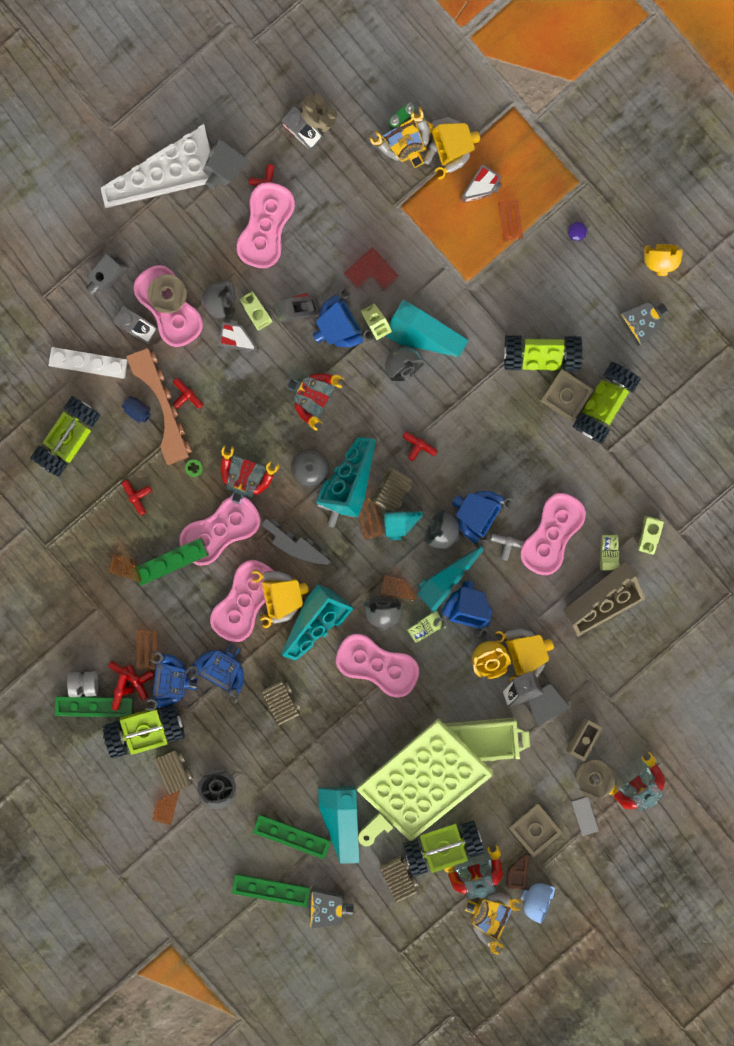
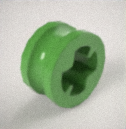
M192 459L186 463L185 470L189 476L197 477L202 473L203 466L198 460ZM192 463H195L196 466H199V470H197V473H193V471L191 470L189 471V466L192 467Z

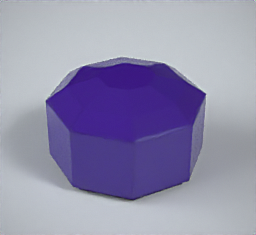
M576 221L569 226L567 234L571 240L580 241L586 237L587 228L584 223Z

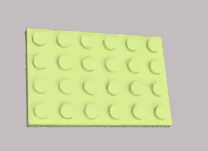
M437 719L361 783L357 791L409 841H412L493 775V771Z

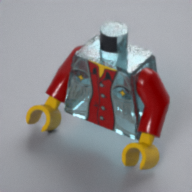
M327 373L311 374L309 377L305 376L302 383L292 378L287 386V389L296 393L293 401L295 402L294 408L299 417L315 431L318 430L315 428V424L317 422L323 423L319 418L335 386L342 388L341 385H338V381L345 378L340 375Z
M224 445L220 467L222 480L227 484V489L233 491L230 501L240 505L244 496L252 498L254 494L258 495L267 489L280 465L278 464L276 469H272V461L265 467L233 455V446L231 452L227 453Z
M648 752L651 756L649 760L642 756V761L650 769L648 768L619 789L620 791L617 790L615 784L613 790L609 793L610 795L614 794L613 797L625 809H638L642 812L649 807H654L657 801L664 796L662 789L666 779L659 766L655 765L656 758L650 752Z
M496 845L497 850L495 852H491L490 846L487 849L490 857L493 859L492 861H485L454 871L455 866L444 869L445 872L449 873L448 877L453 889L459 893L466 894L469 899L476 897L484 898L487 894L494 893L496 885L503 877L501 860L498 859L501 856L498 846Z

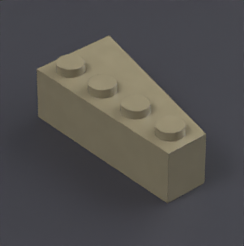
M625 561L563 611L577 636H580L645 600L636 575Z

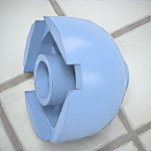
M538 883L532 885L529 890H524L521 897L522 901H524V913L530 919L541 923L549 909V903L554 896L555 888L547 884Z

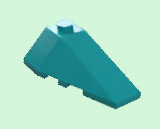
M402 300L389 323L392 332L385 335L399 345L455 357L460 356L469 341L405 300Z
M363 437L356 439L345 454V460L340 466H336L333 470L335 472L333 476L322 485L316 500L317 504L341 515L359 516L365 500L375 439Z
M423 512L384 514L386 537H390V541L401 540V536H406L421 519Z
M482 544L433 574L428 580L424 578L418 585L420 589L418 595L432 611H436L449 595L452 586L460 581L465 570H468L483 552L484 546Z
M318 584L307 597L281 655L296 661L314 646V642L318 638L327 636V631L334 625L338 627L343 623L354 609L353 606L331 589Z
M356 786L318 788L319 809L340 864L359 863Z

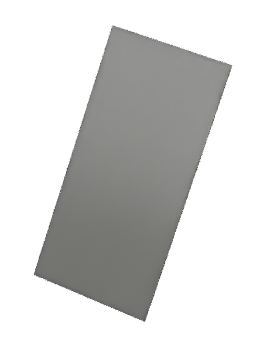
M585 797L573 801L572 805L582 836L598 832L589 798Z

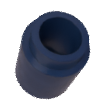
M128 397L122 405L124 412L137 423H145L151 416V413H149L151 408L137 397Z

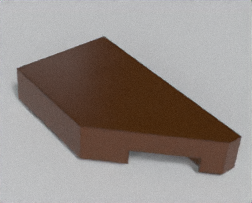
M528 853L524 854L508 868L507 889L526 890L529 863Z

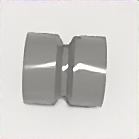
M87 671L83 675L80 672H69L67 677L69 697H81L82 694H85V696H97V672Z

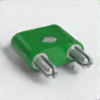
M408 103L392 115L389 119V129L392 131L411 120V110H413L414 114L416 112L415 105Z

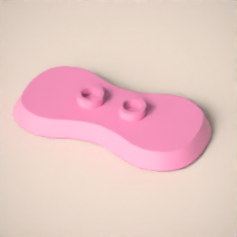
M266 182L259 184L251 194L250 220L237 241L238 256L250 266L269 268L280 258L282 229L295 207L294 196L286 187Z
M152 266L136 278L134 282L135 296L141 304L153 313L160 336L167 344L173 347L189 344L202 331L203 321L201 315L187 302L178 312L165 314L157 311L151 305L148 298L149 285L161 275L170 274L175 276V274L166 266ZM170 289L162 293L165 299L173 296Z
M557 493L546 501L538 529L524 542L521 548V560L531 571L541 575H550L556 572L562 565L566 544L571 536L582 527L586 517L585 507L577 498L566 493Z
M233 496L221 503L213 515L204 520L192 522L182 530L179 538L180 546L202 538L209 553L208 556L193 562L194 564L200 566L211 564L229 544L249 538L256 533L260 526V515L248 498L242 496L240 502L232 500Z
M249 560L242 563L235 572L230 593L212 610L210 617L211 627L219 636L228 641H243L253 631L257 612L265 603V597L261 583L264 579L257 583L253 582L252 579H258L259 574H252L251 572L253 570H259L261 573L273 571L262 562Z
M349 635L343 640L337 651L336 665L341 673L350 678L369 680L389 696L404 697L408 695L418 680L419 666L411 656L404 653L385 651L366 635Z

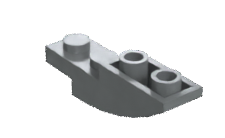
M273 518L271 520L265 519L261 524L276 536L271 543L289 555L317 564H329L331 562L328 559L330 555L322 548L318 551L314 547L315 543L307 536L305 539L300 537L295 542L294 539L296 537L288 530L284 533L279 528L281 525Z

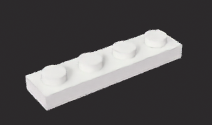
M51 347L48 366L125 379L128 360Z

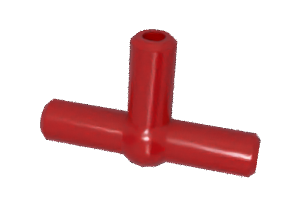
M267 165L265 179L250 177L248 184L258 186L261 183H273L274 165Z
M179 378L173 381V384L183 393L173 403L176 409H179L188 399L198 409L203 407V402L193 393L191 388H188Z
M407 431L403 433L402 438L414 444L407 457L409 460L414 461L421 449L432 456L437 454L438 450L427 444L423 439L417 438Z
M128 480L123 481L122 486L129 496V501L133 503L139 515L145 514L146 510L139 499L152 492L150 486L147 485L135 492Z
M113 661L108 664V667L116 673L120 674L123 672L127 674L124 687H126L127 679L134 684L140 682V678L129 672L127 668L121 667Z
M132 665L125 667L129 672L137 676ZM151 670L139 677L140 682L138 684L131 682L142 701L149 697L142 684L155 677Z
M121 672L119 674L117 686L114 689L112 710H119L123 695L134 692L132 686L124 687L127 678L126 673Z

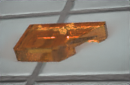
M113 554L108 573L141 582L142 579L133 559Z
M384 575L381 595L416 601L415 595L404 579Z
M180 790L170 795L168 794L157 801L153 821L168 825L172 824Z

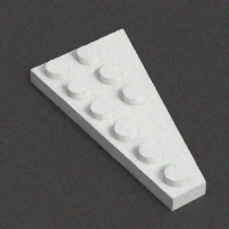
M205 125L199 126L198 129L190 134H186L179 141L170 144L146 159L142 164L133 167L129 172L101 187L105 207H113L205 185L209 176L203 172V168L211 151Z

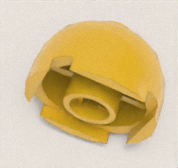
M656 244V248H651V245H647L644 247V262L650 270L656 272V275L666 276L668 272L674 271L679 267L682 260L683 247L678 249L677 245Z
M486 641L479 644L474 649L471 658L475 674L478 677H481V675L487 676V679L502 676L508 671L507 667L511 665L507 649L496 641Z

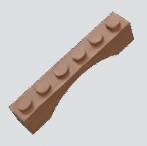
M147 348L126 356L133 375L142 379L150 386L161 404L165 427L160 448L166 464L171 465L190 458L189 453L192 450L189 442H185L182 436L185 434L182 424H178L176 420L178 412L175 405L171 406L169 399L172 397L168 387L164 388L162 381L165 378L162 370H158L155 364L158 362L155 352H151Z

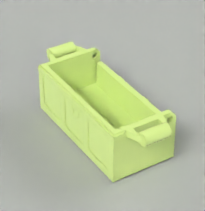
M514 717L444 723L481 761L513 759V757L520 759L519 752L530 747L529 731L518 729L517 721ZM518 732L522 734L523 747H519Z

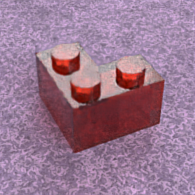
M373 247L344 272V276L357 290L372 277L382 290L385 291L399 277Z

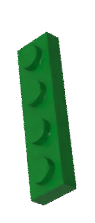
M199 538L133 568V571L140 586L202 559L208 556L209 553L202 538Z
M56 696L55 716L124 717L133 714V698L122 697L119 710L115 711L111 708L114 697Z
M259 814L253 833L321 859H325L331 840L262 814Z
M236 873L232 894L307 907L311 887Z

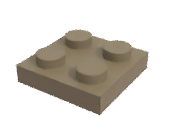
M561 369L540 402L570 422H573L594 390Z
M538 802L508 827L533 858L563 833Z

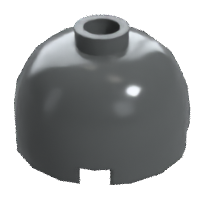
M219 280L209 284L201 297L202 305L205 306L209 315L215 318L230 319L234 314L235 308H232V300L236 302L235 289L232 283H228L229 280Z
M395 347L387 357L385 369L392 383H400L405 381L403 377L410 374V378L417 374L423 368L424 360L411 347Z
M305 449L294 457L291 463V472L299 484L306 487H314L321 484L327 478L329 463L320 451Z
M444 510L438 511L432 518L435 520L433 526L428 525L425 543L433 548L446 549L458 542L461 535L459 533L460 527L455 516Z
M379 596L370 598L369 603L367 601L364 603L366 619L373 626L379 627L380 630L390 629L402 617V600L396 598V601L391 600V596Z
M212 770L205 773L201 781L199 780L198 795L206 807L214 810L223 809L233 802L236 796V783L233 776L226 774L223 770Z

